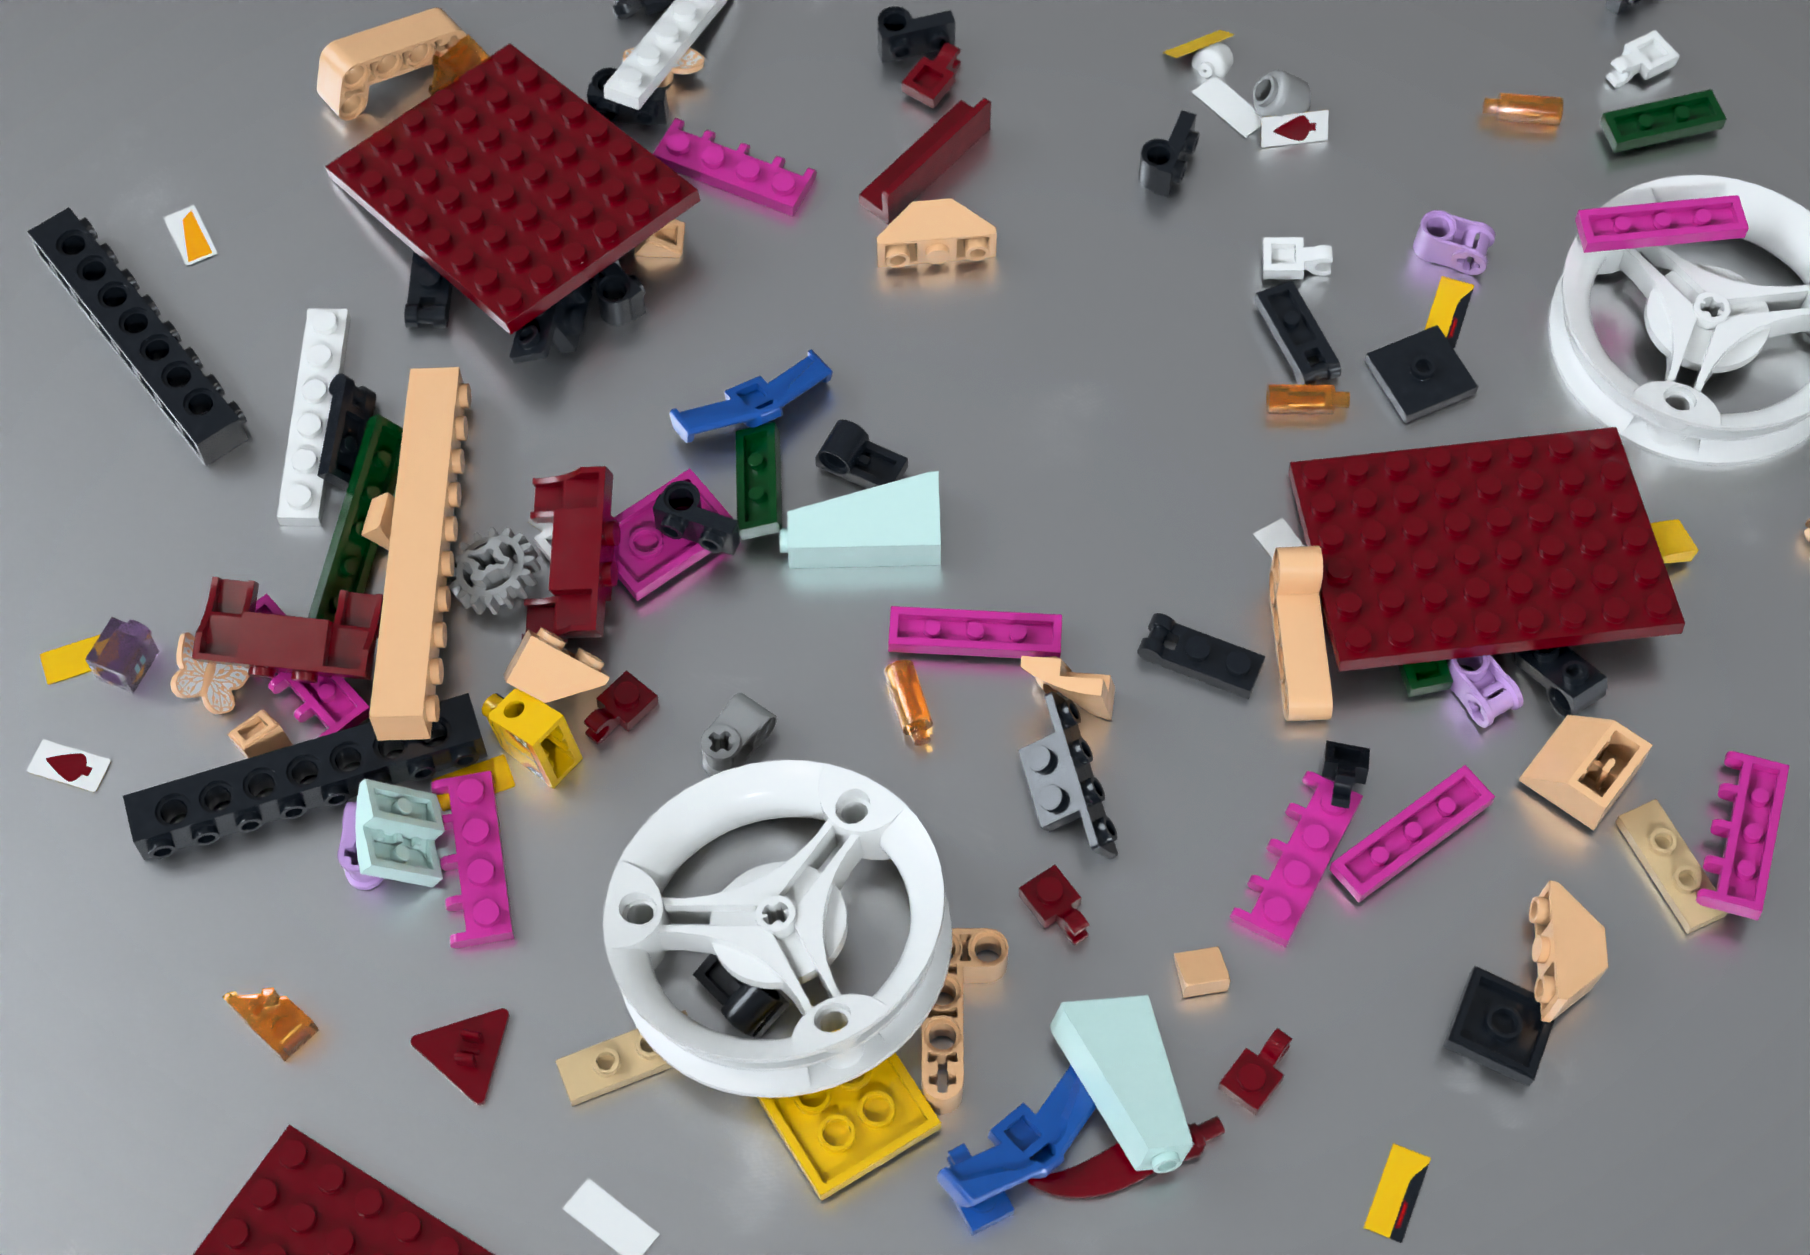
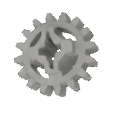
M491 527L488 531V536L484 538L476 532L473 534L475 541L473 544L469 545L463 542L460 544L463 554L461 556H454L456 568H454V575L449 576L452 583L448 586L465 609L472 607L479 615L485 611L486 607L490 609L493 615H496L499 612L500 605L503 604L511 610L514 608L513 599L517 596L526 599L528 595L524 590L525 587L536 586L537 580L532 573L541 570V566L536 560L538 554L523 533L520 532L515 535L510 527H506L501 535L498 534L494 527ZM514 555H517V562L513 558ZM470 579L474 583L473 587L470 586Z

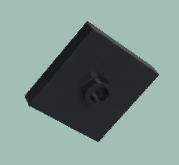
M1438 325L1366 354L1365 363L1405 424L1477 393L1478 385Z
M1474 966L1468 976L1443 1047L1524 1085L1530 1086L1535 1080L1555 1019L1552 1022L1541 1021L1540 1002L1535 1000L1533 992Z

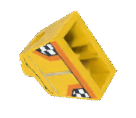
M517 688L513 689L505 698L495 693L485 700L481 710L482 714L487 717L501 747L552 789L583 759L563 714Z

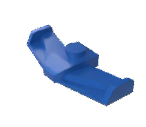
M811 349L808 351L806 358L769 383L761 376H758L725 390V401L679 412L676 408L670 410L672 427L685 443L693 442L695 434L742 422L751 428L758 427L783 416V407L820 381L824 383L829 382L833 371Z
M1071 1064L1036 1115L1023 1102L989 1131L987 1138L995 1145L994 1147L954 1166L945 1167L938 1172L937 1181L961 1207H972L1031 1178H1045L1063 1163L1064 1154L1096 1109L1095 1103Z

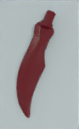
M1218 1116L1199 1125L1187 1123L1194 1145L1183 1161L1199 1158L1207 1141L1225 1133L1223 1124ZM1117 1143L1100 1154L1071 1168L1049 1174L1045 1178H1031L1028 1180V1184L1053 1196L1091 1198L1115 1193L1156 1172L1153 1169L1135 1171L1123 1149Z

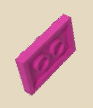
M690 468L614 517L620 526V543L618 546H614V561L618 569V579L636 601L642 599L711 553L701 547L699 543L684 538L672 539L656 529L653 506L659 494L662 495L664 489L669 484L676 481H687L694 484L700 493L702 509L733 519ZM683 505V506H679V507H677V508H675V509H676V510H686V509H688L690 506Z

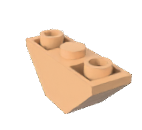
M952 198L914 201L876 237L878 267L890 266L899 268L911 264H941L946 261L968 259L979 261L985 258L996 257V227Z
M1549 880L1539 896H1535L1532 899L1529 909V920L1535 924L1532 960L1537 962L1538 978L1534 994L1535 1000L1540 1002L1541 1021L1552 1022L1587 994L1608 969L1605 927L1559 882Z

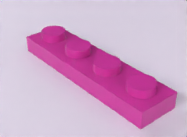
M1739 195L1578 210L1575 218L1584 253L1745 238L1749 229Z
M891 606L888 652L1020 659L1022 656H1057L1060 658L1062 615Z
M1464 765L1333 861L1329 870L1359 903L1493 803L1495 796Z

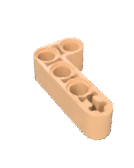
M437 7L337 39L329 43L321 53L317 93L342 120H352L359 116L366 108L370 85L457 55L465 46L467 35L443 9Z
M1320 546L1276 547L1270 569V601L1286 721L1330 720L1332 718V689L1319 596L1323 579V557Z
M952 928L951 953L953 957L950 959L949 969L941 992L948 993L954 1000L948 1005H937L935 1003L922 1023L921 1092L937 1114L943 1115L953 1112L959 1107L963 1098V983L996 982L1002 978L1007 969L1008 942L1005 936L995 929ZM982 950H992L999 957L994 961L985 962L976 955ZM937 1036H947L953 1040L954 1044L948 1049L941 1050L932 1046L930 1042ZM938 1069H947L948 1088L946 1093L938 1092Z

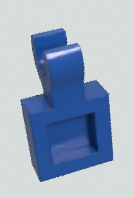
M964 1143L947 1152L949 1155L947 1161L950 1167L972 1157ZM1005 1191L972 1207H961L952 1198L972 1236L1013 1215L1015 1211Z

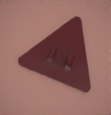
M501 1008L414 1035L410 1042L416 1051L473 1103L483 1105L487 1098L510 1015L507 1009Z

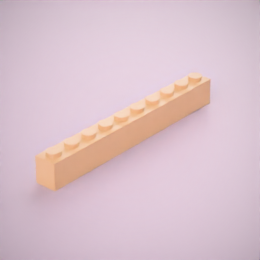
M459 367L410 369L369 718L378 741L431 739L432 722H438L440 717V702L438 695H435L436 685L442 684L444 678L443 661L439 658L440 648H446L447 626L443 622V613L449 612L451 608L450 588L446 584L447 577L454 575L455 568L453 551H450L451 542H456L458 539V523L456 516H454V508L461 506V486L457 482L458 474H463L465 470L464 451L460 448L461 441H467L468 421L467 417L464 416V409L471 407L470 384L463 383Z

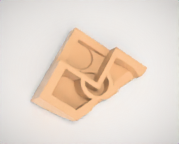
M1021 657L1020 667L1057 690L1090 714L1112 721L1115 685L1111 675L1067 672L1062 659Z

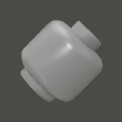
M1274 70L1261 77L1256 83L1253 90L1254 107L1257 114L1261 117L1309 112L1311 90L1308 83L1301 78L1283 70Z

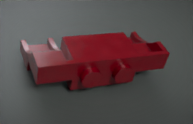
M606 466L580 467L564 475L533 478L532 484L535 486L534 512H530V519L534 523H553L549 591L554 596L524 599V606L527 608L525 634L528 629L537 634L542 627L564 639L563 641L566 644L568 643V638L603 637L606 601H611L612 587H616L618 582V569L614 561V546H618L620 543V526L618 521L611 515L613 473Z
M212 576L206 609L195 633L192 659L206 663L242 666L249 669V676L274 679L275 672L292 673L291 680L304 683H317L318 676L371 680L376 639L379 637L383 594L373 595L340 590L333 623L323 619L257 613L255 609L259 588L258 582L252 580L221 579Z

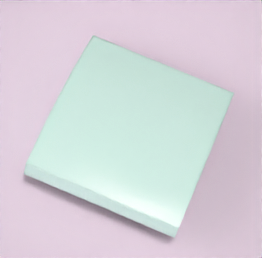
M364 779L360 782L355 824L360 874L434 887L443 879L434 840L445 832L437 795L369 779Z

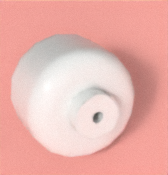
M1219 41L1198 49L1193 56L1192 66L1198 70L1202 77L1208 78L1211 75H1216L1221 78L1227 74L1234 61L1233 54L1226 44Z

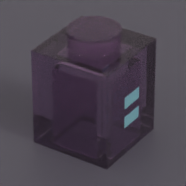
M111 617L85 658L96 679L134 694L160 652L151 636V630L135 620H129L126 623Z

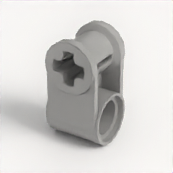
M743 693L734 695L726 704L722 713L704 731L701 737L702 765L704 770L710 776H713L725 770L742 766L756 748L760 747L770 736L776 725L777 716Z

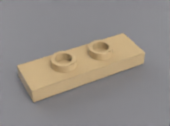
M1657 799L1618 816L1615 823L1687 934L1727 915V912L1705 907L1696 902L1698 890L1709 889L1716 891V889Z
M638 1029L555 1060L572 1106L672 1068L650 1047Z

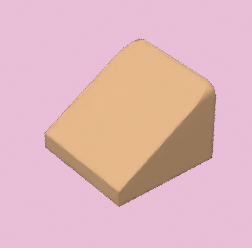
M674 219L637 245L634 249V255L680 258L683 250L685 222Z
M388 492L371 500L361 533L363 537L389 550L395 497Z
M264 709L258 711L227 734L246 759L293 745L280 724Z
M1219 946L1174 953L1183 998L1228 991L1230 976Z

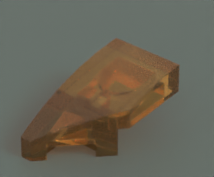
M467 34L443 56L433 55L432 65L435 69L433 83L429 85L428 92L433 96L435 92L449 86L465 72L476 65H482L490 60L491 57Z
M264 988L261 994L239 996L235 991L227 992L222 996L228 1006L284 1062L319 1031L313 1020L287 996H279L274 988Z

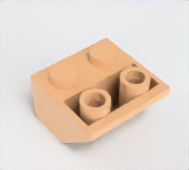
M542 627L537 634L529 629L527 630L503 674L506 683L544 703L604 686L610 677L602 669L605 663L600 658L581 648L578 649L576 654L564 649L566 644L563 641L564 639Z
M1567 715L1520 776L1519 781L1594 831L1641 768L1653 745L1615 720Z

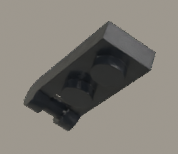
M413 251L408 300L404 311L406 328H419L420 324H433L434 328H447L452 284ZM422 306H433V308H422Z
M1292 280L1256 293L1254 303L1293 369L1296 382L1301 389L1315 386L1316 380L1322 378L1331 380L1341 376L1342 371L1337 356ZM1316 356L1319 362L1310 365L1307 358Z
M339 373L332 379L329 386L332 401L317 476L346 492L368 420L374 414L376 393L365 386H355L353 379L343 373Z
M1153 614L1148 625L1149 636L1142 639L1137 650L1141 658L1241 697L1250 698L1264 664V655L1178 624L1174 619L1165 614ZM1165 639L1177 644L1175 650L1166 648L1163 645Z

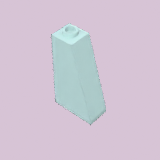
M938 471L926 472L787 511V527H782L779 530L780 553H788L789 569L941 565Z
M1149 995L1062 1002L1050 1024L1051 1032L1135 1171L1153 1169L1156 1173H1166L1180 1167L1194 1144Z

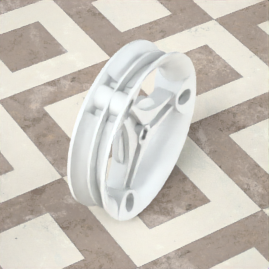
M1680 175L1660 178L1625 190L1611 198L1600 208L1739 195L1749 227L1745 238L1740 239L1751 242L1780 259L1801 278L1805 285H1755L1741 275L1722 267L1702 264L1694 265L1665 245L1584 253L1579 233H1577L1569 249L1563 274L1556 286L1550 305L1549 339L1552 354L1561 377L1578 403L1604 428L1617 427L1622 440L1651 454L1677 462L1707 466L1753 463L1786 452L1810 437V380L1797 393L1779 403L1741 413H1720L1715 404L1706 395L1701 393L1705 383L1713 373L1733 371L1750 363L1760 353L1768 338L1798 332H1805L1810 338V211L1773 190L1739 179L1712 175ZM1621 270L1646 297L1647 303L1644 319L1648 335L1654 345L1666 356L1664 381H1653L1639 386L1618 368L1604 350L1595 332L1590 313V294L1597 274H1608ZM1680 366L1698 371L1693 388L1675 382Z
M774 760L746 764L705 778L683 790L659 808L641 826L626 846L614 869L604 903L603 933L608 962L622 991L630 1016L642 1037L663 1060L685 1076L717 1090L742 1096L776 1098L811 1094L848 1082L878 1066L905 1044L925 1021L943 988L950 965L952 952L950 908L945 894L940 861L927 830L911 809L887 788L857 772L827 763L806 760ZM802 817L825 820V824L816 836L787 862L768 863L750 869L734 879L723 892L690 898H662L661 896L670 879L686 860L703 846L731 830L754 822L774 818ZM836 846L839 847L840 850L824 871L820 872L818 870L834 848ZM861 858L868 860L891 859L895 863L904 880L911 910L910 931L902 956L888 980L872 997L863 994L842 995L830 971V965L840 954L848 933V914L840 891ZM672 924H710V925H672ZM668 950H687L714 954L726 971L739 981L763 989H781L792 1000L803 1016L795 1026L792 1037L762 1040L727 1035L705 1027L682 1013L664 993L658 983L654 970L663 960ZM818 976L829 999L812 1007L801 984Z

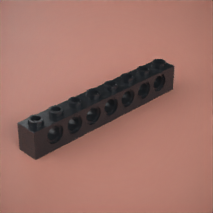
M68 207L27 231L41 259L206 466L248 441L242 424L247 422V419L235 401L227 403L222 396L225 395V392L213 374L208 376L203 374L200 370L203 368V364L191 347L185 350L179 344L182 339L169 320L164 323L161 322L158 318L161 313L148 294L143 297L140 296L137 292L140 288L133 275L127 268L120 271L116 266L119 263L116 255L106 242L99 245L95 240L98 238V235L86 217L79 220Z
M469 693L439 701L440 717L438 722H432L431 739L378 741L373 726L369 722L123 795L133 843L144 860L149 858L162 859L173 855L176 850L192 845H209L219 840L220 837L232 833L253 832L261 828L263 824L275 820L299 818L308 810L325 805L331 807L342 805L350 798L358 796L359 784L364 779L395 785L411 779L415 781L425 780L432 777L436 772L451 767L463 768L471 766L478 759L488 755ZM436 737L446 738L441 744L428 745ZM393 750H403L395 758H385ZM350 763H360V765L352 771H342L344 767ZM309 775H317L316 779L311 783L300 784L303 778ZM274 788L269 795L257 797L258 793L263 789ZM230 801L229 805L224 809L213 810L220 802ZM186 814L182 821L170 824L175 816Z

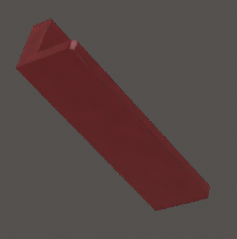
M983 98L974 107H971L963 100H960L859 194V204L889 225L911 202L918 198L990 130L991 101Z

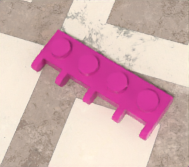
M678 118L674 119L653 152L654 156L676 173L794 217L817 175V170L807 168L803 176L783 169L785 158L776 156L771 164L749 156L750 145L741 143L736 151L714 143L716 133L708 129L702 137L683 131L685 121Z
M267 593L256 602L255 612L287 616ZM277 672L278 675L268 684V688L274 694L282 692L287 687H290L304 703L295 710L294 717L300 723H303L315 715L327 728L319 737L358 726L369 718L370 707L343 677L332 676L330 678L318 676L317 683H304L291 680L292 673Z
M1729 751L1725 755L1724 764L1729 768L1740 770L1737 785L1730 783L1720 784L1718 796L1723 800L1734 802L1730 821L1715 819L1712 821L1710 828L1712 834L1726 838L1723 858L1709 855L1704 858L1703 863L1705 871L1719 875L1716 891L1709 889L1698 890L1696 902L1705 907L1758 921L1763 911L1790 765L1736 751Z
M485 771L433 781L431 783L432 793L436 795L449 793L452 814L441 816L444 829H454L456 854L447 855L440 859L441 869L445 871L458 869L461 895L445 899L446 910H464L466 932L456 933L449 937L450 946L458 949L515 939L492 772Z
M1307 771L1302 779L1306 786L1315 790L1307 808L1296 803H1289L1285 811L1288 817L1299 822L1288 844L1277 839H1270L1266 847L1270 853L1280 857L1269 880L1258 875H1251L1247 882L1249 888L1261 894L1252 912L1249 913L1243 909L1234 908L1230 914V919L1233 922L1285 948L1363 798V795L1351 790L1349 809L1332 806L1331 799L1334 782L1312 771Z

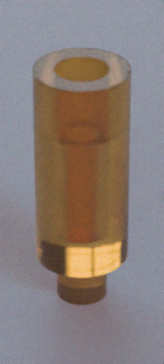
M1499 93L1498 99L1484 98L1482 113L1496 114V121L1559 126L1563 114V98Z
M1268 384L1266 389L1267 414L1333 415L1335 408H1349L1350 393L1347 391H1335L1334 385Z
M907 659L895 661L885 667L884 675L902 731L905 735L912 736L914 745H925L931 740L928 729L932 727L933 721L914 663Z

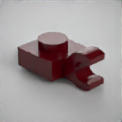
M947 42L933 61L923 56L901 82L902 92L934 109L955 83V72L961 65V61L956 59V57L961 52V49Z
M626 670L596 698L597 707L600 709L594 710L584 720V724L589 728L585 735L596 744H600L618 725H621L629 732L659 704L658 695Z
M1053 865L1019 887L1020 898L1044 929L1056 922L1074 946L1089 936L1086 931L1089 923L1083 914L1076 909L1081 906V896L1056 865Z
M1277 1028L1258 1055L1246 1047L1220 1081L1218 1088L1251 1113L1257 1115L1283 1081L1284 1074L1278 1071L1275 1066L1289 1050L1292 1038Z

